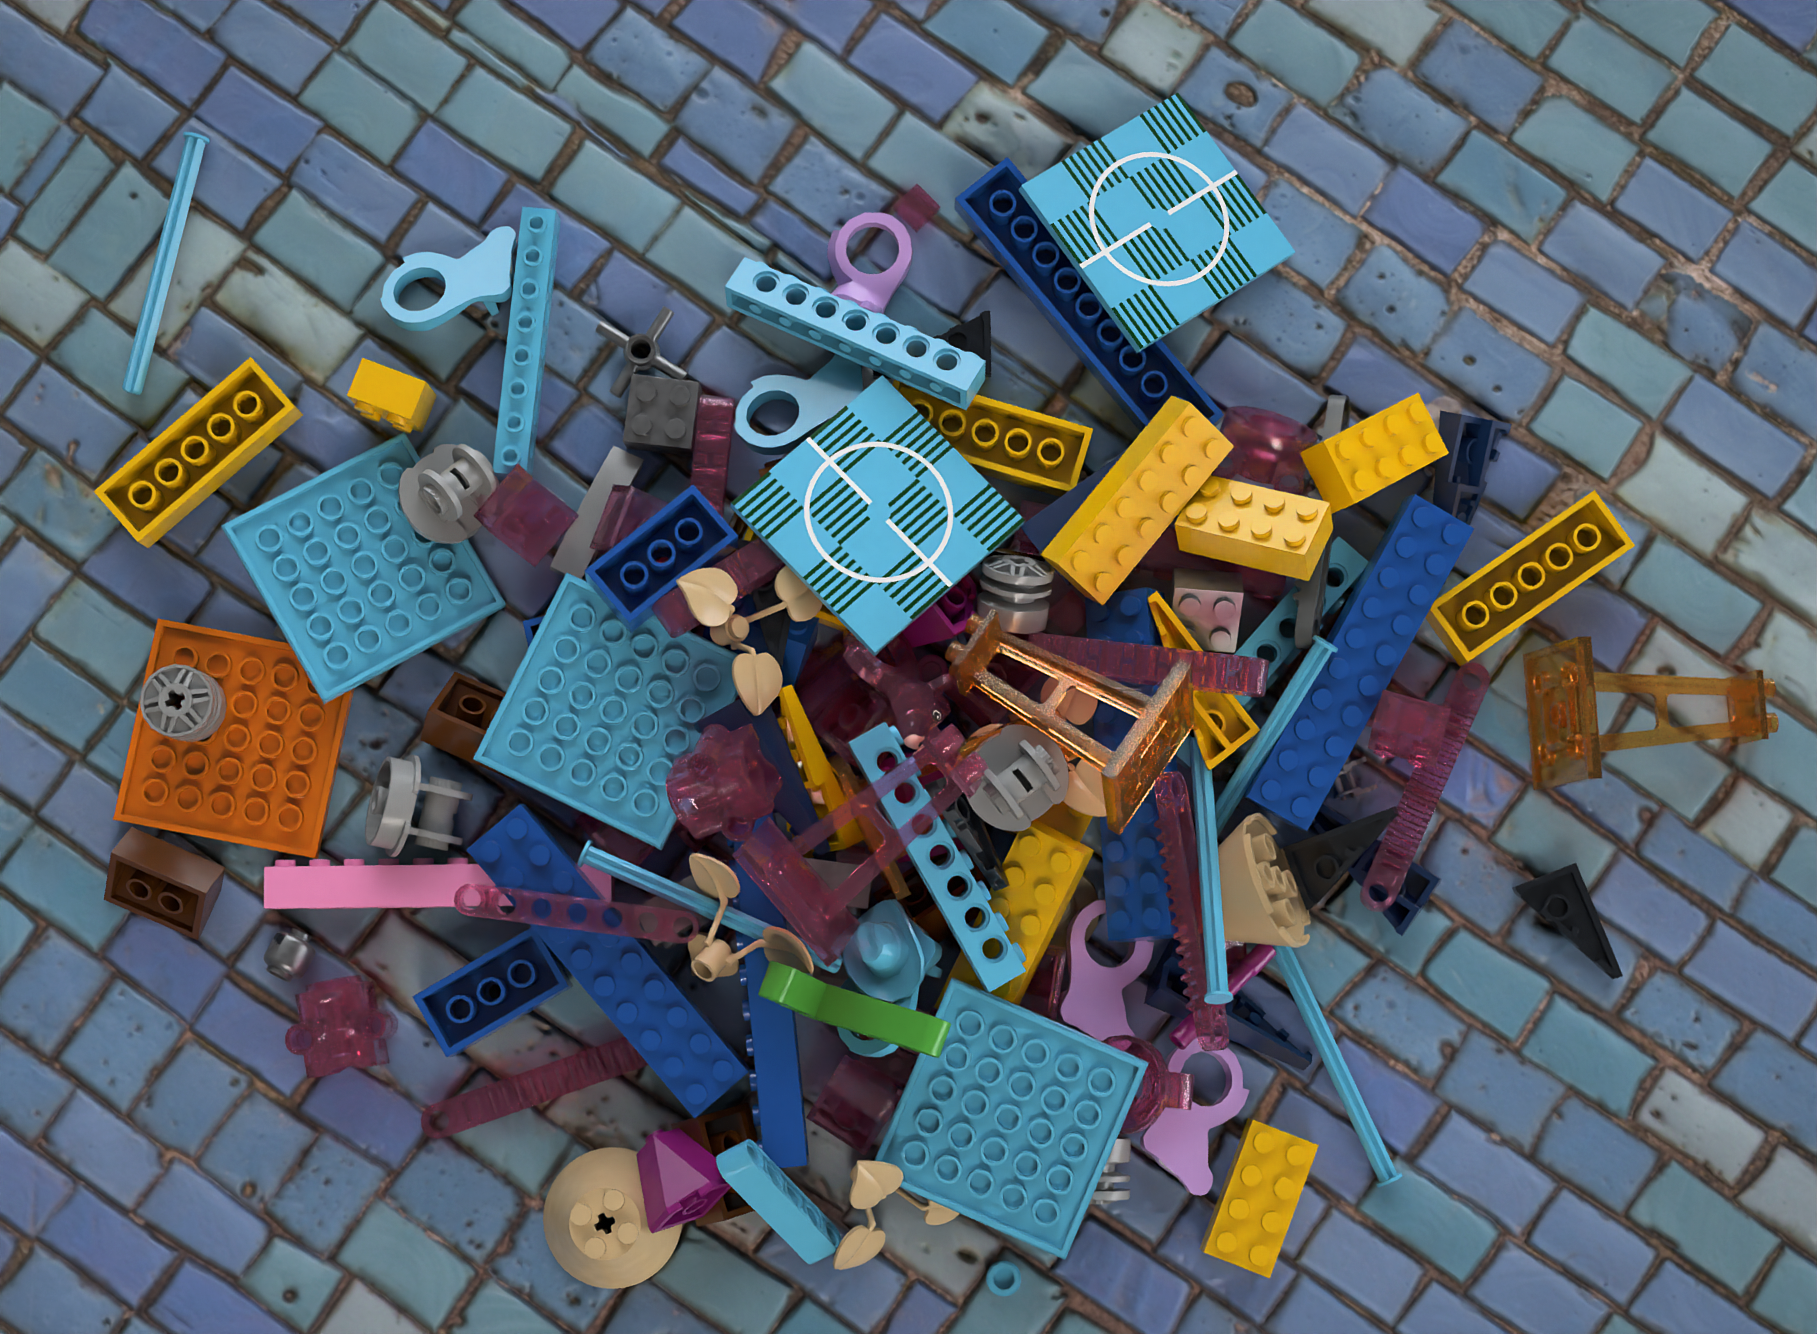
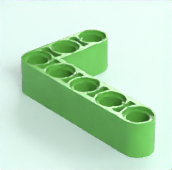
M770 961L758 993L759 996L806 1017L935 1058H940L951 1023L934 1016L829 985L795 968L775 961Z

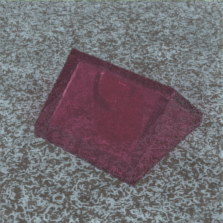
M1046 949L1019 1006L1048 1019L1056 1020L1067 954L1066 950Z

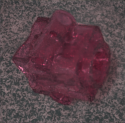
M720 724L708 725L703 729L694 750L675 759L665 781L667 796L675 815L685 827L689 828L696 840L722 830L728 839L737 842L744 841L750 837L758 818L772 813L775 806L773 800L784 783L775 766L770 764L762 755L760 739L751 724L732 732Z
M361 975L335 978L305 985L306 992L295 995L300 1024L293 1025L287 1030L285 1044L291 1053L304 1056L307 1079L338 1074L349 1066L363 1068L390 1063L386 1040L396 1033L398 1020L393 1012L387 1009H378L373 981H362ZM376 1016L381 1021V1029L378 1033H375L372 1028V1022ZM307 1031L312 1037L309 1047L304 1042V1035Z

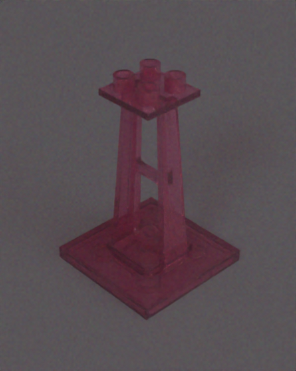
M950 724L942 732L937 726L932 728L921 742L924 745L790 841L771 818L768 817L757 826L732 854L735 860L827 967L840 957L860 925L846 905L963 792L970 799L983 781L981 777L985 775L984 771L988 769L987 763L975 751L966 759L961 756L957 749L961 747L960 744L965 741V738L953 724ZM928 764L937 766L947 779L946 786L902 827L898 829L893 828L877 810L876 802ZM860 814L866 815L884 836V844L832 891L803 855Z

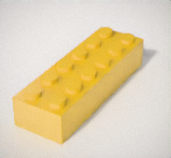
M250 357L100 485L94 493L137 542L150 548L301 418L303 414L261 366Z
M894 379L892 385L978 473L1058 497L1063 496L1077 486L1093 428L977 394L967 410H964Z
M1171 396L1040 555L1085 597L1104 605L1234 445L1190 402Z
M1594 490L1435 600L1425 619L1461 667L1635 545Z
M1037 819L1031 821L1029 828L1018 831L1002 864L1010 886L998 891H994L991 887L989 893L992 898L987 901L993 913L999 911L1009 927V930L1005 931L1007 938L1011 944L1018 943L1027 959L1022 963L1026 972L988 993L1018 1006L1094 852L1088 846ZM981 911L979 912L973 927H976L981 923ZM995 938L987 939L982 946L983 954L987 958L995 957L1000 950L999 942ZM962 950L934 1007L937 1009L952 977L984 990Z

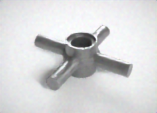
M663 306L646 334H635L631 337L603 320L598 324L595 332L623 348L624 358L627 362L609 390L610 393L621 398L631 383L632 374L636 375L638 370L646 371L653 367L672 379L685 380L687 378L688 372L660 356V348L657 340L675 313ZM645 345L651 348L650 354L644 359H637L633 356L634 350L639 346Z

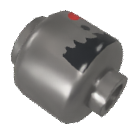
M292 928L290 933L277 932L263 957L264 962L268 965L266 971L289 983L292 978H302L316 953L314 947L309 944L311 937Z

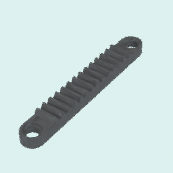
M1348 395L1329 396L1324 428L1317 430L1316 434L1319 441L1315 445L1349 428L1350 399ZM1311 479L1309 484L1312 491L1308 492V498L1323 501L1313 479ZM1337 512L1332 514L1333 531L1310 580L1299 579L1295 581L1298 591L1293 594V599L1298 607L1295 625V645L1297 649H1311L1315 642L1312 639L1313 636H1319Z

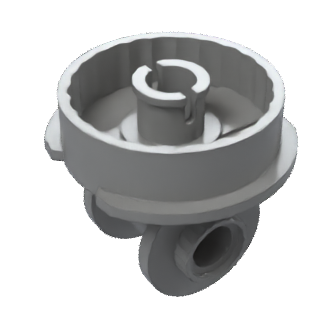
M441 444L435 447L433 453L422 458L413 468H407L401 474L399 480V502L407 521L420 535L435 542L447 544L461 543L477 533L487 519L492 520L500 509L501 489L497 476L494 475L491 463L480 451L473 450L465 444Z
M1008 725L1002 728L1000 733L984 740L975 751H972L967 756L962 779L969 805L982 820L1002 830L1023 831L1031 826V821L1042 816L1053 804L1059 805L1064 800L1068 789L1069 773L1067 762L1061 749L1047 734L1030 726Z
M411 754L406 760L388 756L382 762L372 788L365 825L366 843L371 846L385 848L387 856L396 857L401 852L408 834L417 836L415 844L447 851L449 843L462 845L463 838L451 836L455 822L453 815L457 813L459 800L472 801L473 794L461 792L463 783L430 776L429 784L420 783L421 762L417 755ZM419 790L426 791L418 828L410 827L417 793Z

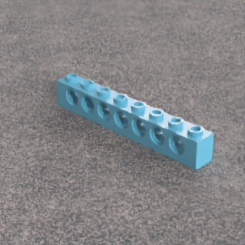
M522 207L493 460L494 475L497 476L498 480L532 482L561 223L558 213L554 209Z
M744 257L725 285L727 307L964 410H967L985 381L986 360L981 359L975 353L962 351L942 339H934L919 332L912 326H904L890 320L882 313H874L862 308L852 300L841 299L830 294L824 288L811 286L791 274H783L763 262H755Z
M1339 536L1332 542L1328 571L1335 572L1339 576L1340 585L1339 587H1330L1326 584L1322 617L1327 611L1333 615L1345 602L1341 595L1349 586L1354 589L1368 564V561ZM1296 586L1287 593L1219 671V677L1246 712L1257 702L1252 696L1261 687L1266 691L1279 677L1274 671L1280 664L1284 662L1288 666L1301 652L1300 649L1296 648L1295 637L1285 638L1279 631L1281 622H1290L1294 627L1296 625L1298 607L1293 599V594L1298 592ZM1260 647L1269 648L1274 655L1273 662L1270 664L1260 662L1257 658V649ZM1244 672L1250 676L1252 683L1249 689H1240L1236 686L1234 682L1236 673ZM1185 709L1174 722L1177 762L1187 770L1191 767L1190 740L1192 737L1189 733L1191 723Z
M883 722L849 741L846 745L985 991L991 992L1026 972L1022 963L1027 959L1017 942L1010 943L1005 934V931L1009 930L1005 919L999 911L993 913L987 902L992 898L982 880L975 881L970 872L974 868L970 857L964 849L958 851L952 840L957 835L946 819L941 821L935 810L936 804L919 782L917 777L922 775L917 763L912 756L906 759L900 748L904 741L894 725L888 727L887 723ZM882 752H889L895 758V766L890 772H883L877 766V758ZM900 783H907L912 788L913 795L907 803H900L895 798L894 791ZM920 813L926 815L930 820L929 830L921 835L912 828L913 818ZM936 845H942L947 850V859L941 865H935L930 860V851ZM953 876H960L965 883V889L959 896H952L947 889V883ZM971 907H977L982 912V921L976 927H969L965 922V913ZM989 938H995L1000 945L998 954L993 958H987L982 951L984 942Z

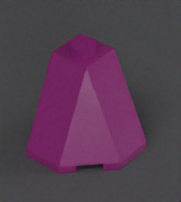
M968 574L964 576L887 644L892 652L951 639L972 628L976 624V612L973 611V599L976 597V584Z
M679 1128L666 1132L663 1129H659L651 1133L645 1139L646 1144L636 1154L647 1223L651 1233L703 1217L731 1188L719 1172L716 1158Z

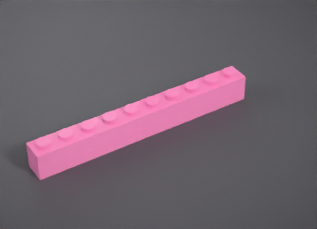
M414 858L413 865H399V859H378V865H365V859H344V866H330V860L327 859L309 860V866H296V860H275V866L264 867L265 909L514 907L479 864H468V858H447V864L434 865L433 858ZM586 864L579 867L612 906L615 905V877Z

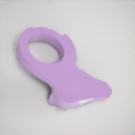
M863 213L850 219L841 230H833L828 243L827 257L838 286L831 294L844 300H852L860 307L874 313L884 314L889 301L907 276L912 263V242L905 226L889 214ZM867 227H878L888 231L895 238L899 247L896 262L888 270L880 274H866L858 271L850 264L846 255L848 242L857 231Z
M1105 899L1097 900L1078 910L1068 925L1066 948L1069 987L1067 991L1057 995V1003L1059 1004L1057 1014L1059 1021L1072 1026L1078 1032L1124 1052L1131 1053L1135 1045V1035L1127 1023L1122 989L1132 983L1147 968L1152 958L1154 942H1147V940L1130 942L1127 955L1121 963L1113 968L1104 967L1091 959L1086 950L1084 938L1086 928L1091 920L1100 914H1106Z
M1197 1037L1184 1050L1176 1047L1169 1053L1162 1072L1157 1115L1154 1120L1144 1123L1142 1131L1144 1133L1140 1137L1141 1148L1146 1153L1152 1155L1160 1167L1177 1177L1186 1191L1193 1195L1201 1196L1207 1194L1213 1183V1175L1208 1166L1209 1129L1219 1126L1237 1115L1245 1105L1250 1091L1243 1088V1071L1236 1055L1225 1045V1042L1217 1038ZM1197 1052H1205L1215 1057L1222 1065L1226 1075V1086L1222 1096L1209 1106H1200L1192 1102L1184 1093L1181 1085L1182 1067L1185 1061Z

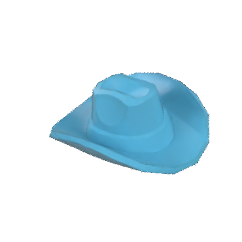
M896 899L881 901L870 908L855 922L847 933L842 948L843 964L848 976L858 990L866 996L890 1003L897 1002L914 994L924 980V956L907 915Z

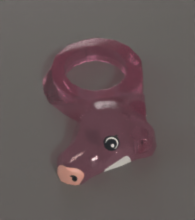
M845 628L843 644L846 653L842 655L850 667L862 679L889 697L898 723L897 730L904 743L911 749H920L926 742L927 736L951 712L949 702L942 696L954 682L951 675L946 674L929 682L922 681L913 649L902 632L886 645L896 663V667H893L873 656Z

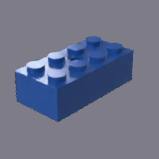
M693 484L585 569L586 581L629 632L632 633L682 593L676 583L678 578L697 569L713 568L737 549L738 535ZM659 558H666L668 560L665 563L656 562Z
M531 927L412 997L445 1056L454 1057L572 988L573 985L557 956ZM493 985H499L501 988L499 998H493L490 995V988Z

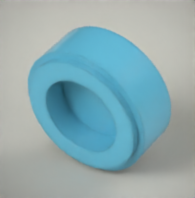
M999 1260L988 1268L986 1282L994 1294L1009 1296L1020 1287L1021 1274L1013 1262Z

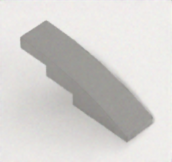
M612 447L550 565L551 571L565 576L567 572L579 579H584V570L592 565L609 536L612 524L627 500L628 491L643 467V459L618 447Z

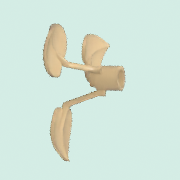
M787 565L778 572L775 580L776 594L783 602L747 617L737 614L732 615L735 612V607L731 604L736 599L738 590L732 577L725 571L717 568H702L681 576L676 580V583L683 592L694 617L703 625L710 627L712 640L717 645L725 646L731 644L732 650L739 649L747 652L739 654L734 658L732 678L736 690L748 710L754 716L762 714L779 694L783 676L778 662L772 655L768 653L756 655L753 647L741 643L749 633V623L780 611L785 607L793 621L804 622L815 617L823 603Z
M1078 664L1057 672L1048 678L1042 687L1040 697L1045 712L1052 717H1060L1057 736L1052 739L1061 749L1070 771L1068 772V789L1063 801L1070 808L1086 815L1097 817L1113 816L1115 814L1117 780L1114 770L1106 761L1095 757L1082 759L1075 768L1072 763L1068 762L1069 752L1063 741L1066 719L1075 725H1083L1092 718L1098 704L1095 680L1084 665ZM990 724L974 732L961 748L958 764L964 768L967 756L972 751H975L984 740L1000 733L1001 729L1006 726L1003 724Z
M692 853L689 856L690 869L697 886L706 896L719 898L720 906L709 933L694 932L688 939L692 976H698L702 980L711 982L716 977L734 975L739 969L738 959L759 947L764 948L765 956L769 961L790 966L803 973H813L814 966L807 948L799 938L783 928L766 927L763 930L764 939L756 940L735 954L731 952V948L727 943L716 939L714 936L728 904V898H735L739 894L740 884L735 873L723 862L699 853Z
M858 1160L850 1172L853 1184L849 1193V1201L854 1208L865 1209L868 1223L867 1226L859 1225L852 1228L843 1237L836 1250L833 1267L835 1270L856 1267L868 1262L878 1254L885 1242V1232L881 1228H875L876 1222L871 1207L894 1191L920 1210L926 1211L924 1221L929 1225L947 1223L960 1213L931 1200H928L926 1203L920 1202L902 1189L900 1185L903 1181V1172L898 1166L881 1161Z

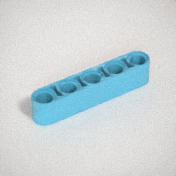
M747 1139L717 1155V1167L725 1181L805 1262L812 1265L836 1253L842 1240L836 1226L754 1141Z

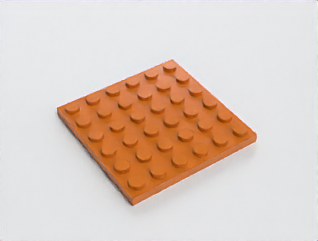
M158 618L143 686L149 676L162 667L173 664L190 666L214 678L224 690L227 702L225 718L218 730L206 739L195 742L178 741L162 735L149 726L143 718L139 700L113 820L318 859L355 688L323 704L289 643ZM178 695V702L174 706L182 708L181 701L185 697Z

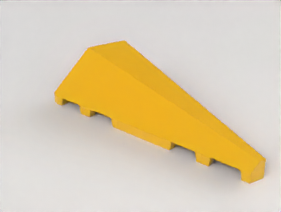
M1156 591L1147 600L1203 761L1209 771L1261 730L1219 677L1220 672L1158 591Z
M792 684L781 687L777 695L780 697L781 716L777 719L778 724L783 729L784 738L831 848L830 851L846 849L864 840ZM786 822L787 831L790 832L791 825ZM792 834L793 849L789 851L790 860L796 861L814 857L812 855L814 850L801 836L795 837Z

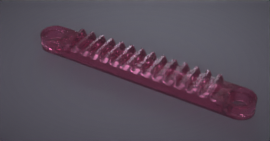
M1466 663L1460 667L1454 676L1402 796L1399 799L1397 805L1399 815L1387 827L1376 855L1372 860L1359 894L1362 904L1370 911H1385L1395 901L1490 684V676L1486 668L1478 663ZM1466 673L1476 674L1481 681L1480 687L1474 690L1465 687L1462 681L1463 675ZM1379 884L1385 887L1388 893L1387 900L1380 903L1373 901L1368 892L1372 885Z
M1179 771L1164 772L1158 774L1155 779L1154 787L1159 820L1154 823V827L1162 831L1156 838L1157 841L1164 843V847L1159 851V855L1166 857L1167 860L1161 867L1169 871V875L1164 878V883L1171 885V890L1166 893V896L1174 900V903L1168 908L1169 911L1176 913V917L1171 920V925L1178 927L1179 931L1173 937L1181 941V945L1176 948V953L1183 955V960L1178 962V966L1186 970V973L1180 978L1181 981L1188 983V987L1183 990V994L1191 999L1185 1007L1193 1011L1197 1039L1201 1049L1204 1051L1224 1050L1229 1043V1028L1225 1005L1209 1004L1204 1001V995L1207 994L1198 854L1185 778Z
M622 1037L433 1104L422 1113L421 1127L429 1137L436 1139L445 1138L640 1069L649 1064L626 1037ZM436 1111H443L449 1118L448 1126L443 1131L433 1129L430 1124V1117Z

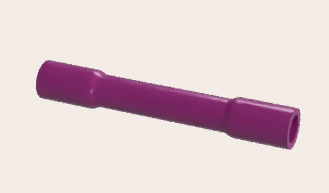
M1257 944L1242 959L1240 965L1227 977L1228 991L1234 996L1276 956L1275 949L1271 945ZM1204 1001L1169 1034L1172 1043L1179 1049L1184 1050L1227 1003L1209 1004Z

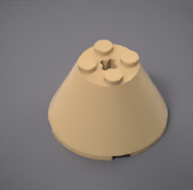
M1260 813L1247 816L1218 846L1224 938L1226 941L1298 948L1306 945L1310 939L1309 934L1304 935V926L1310 924L1309 910L1305 908L1283 848H1279L1272 836L1277 834L1278 831ZM1197 868L1190 878L1186 880L1187 898L1192 900L1196 912L1193 914L1194 925L1199 933H1203L1199 868Z
M608 1147L596 1149L570 1162L552 1183L544 1205V1232L553 1256L571 1276L581 1282L599 1288H625L641 1283L653 1276L670 1259L682 1230L683 1224L655 1233H651L649 1230L636 1157L638 1152L628 1148ZM603 1214L607 1218L613 1216L615 1219V1223L611 1225V1228L604 1223Z

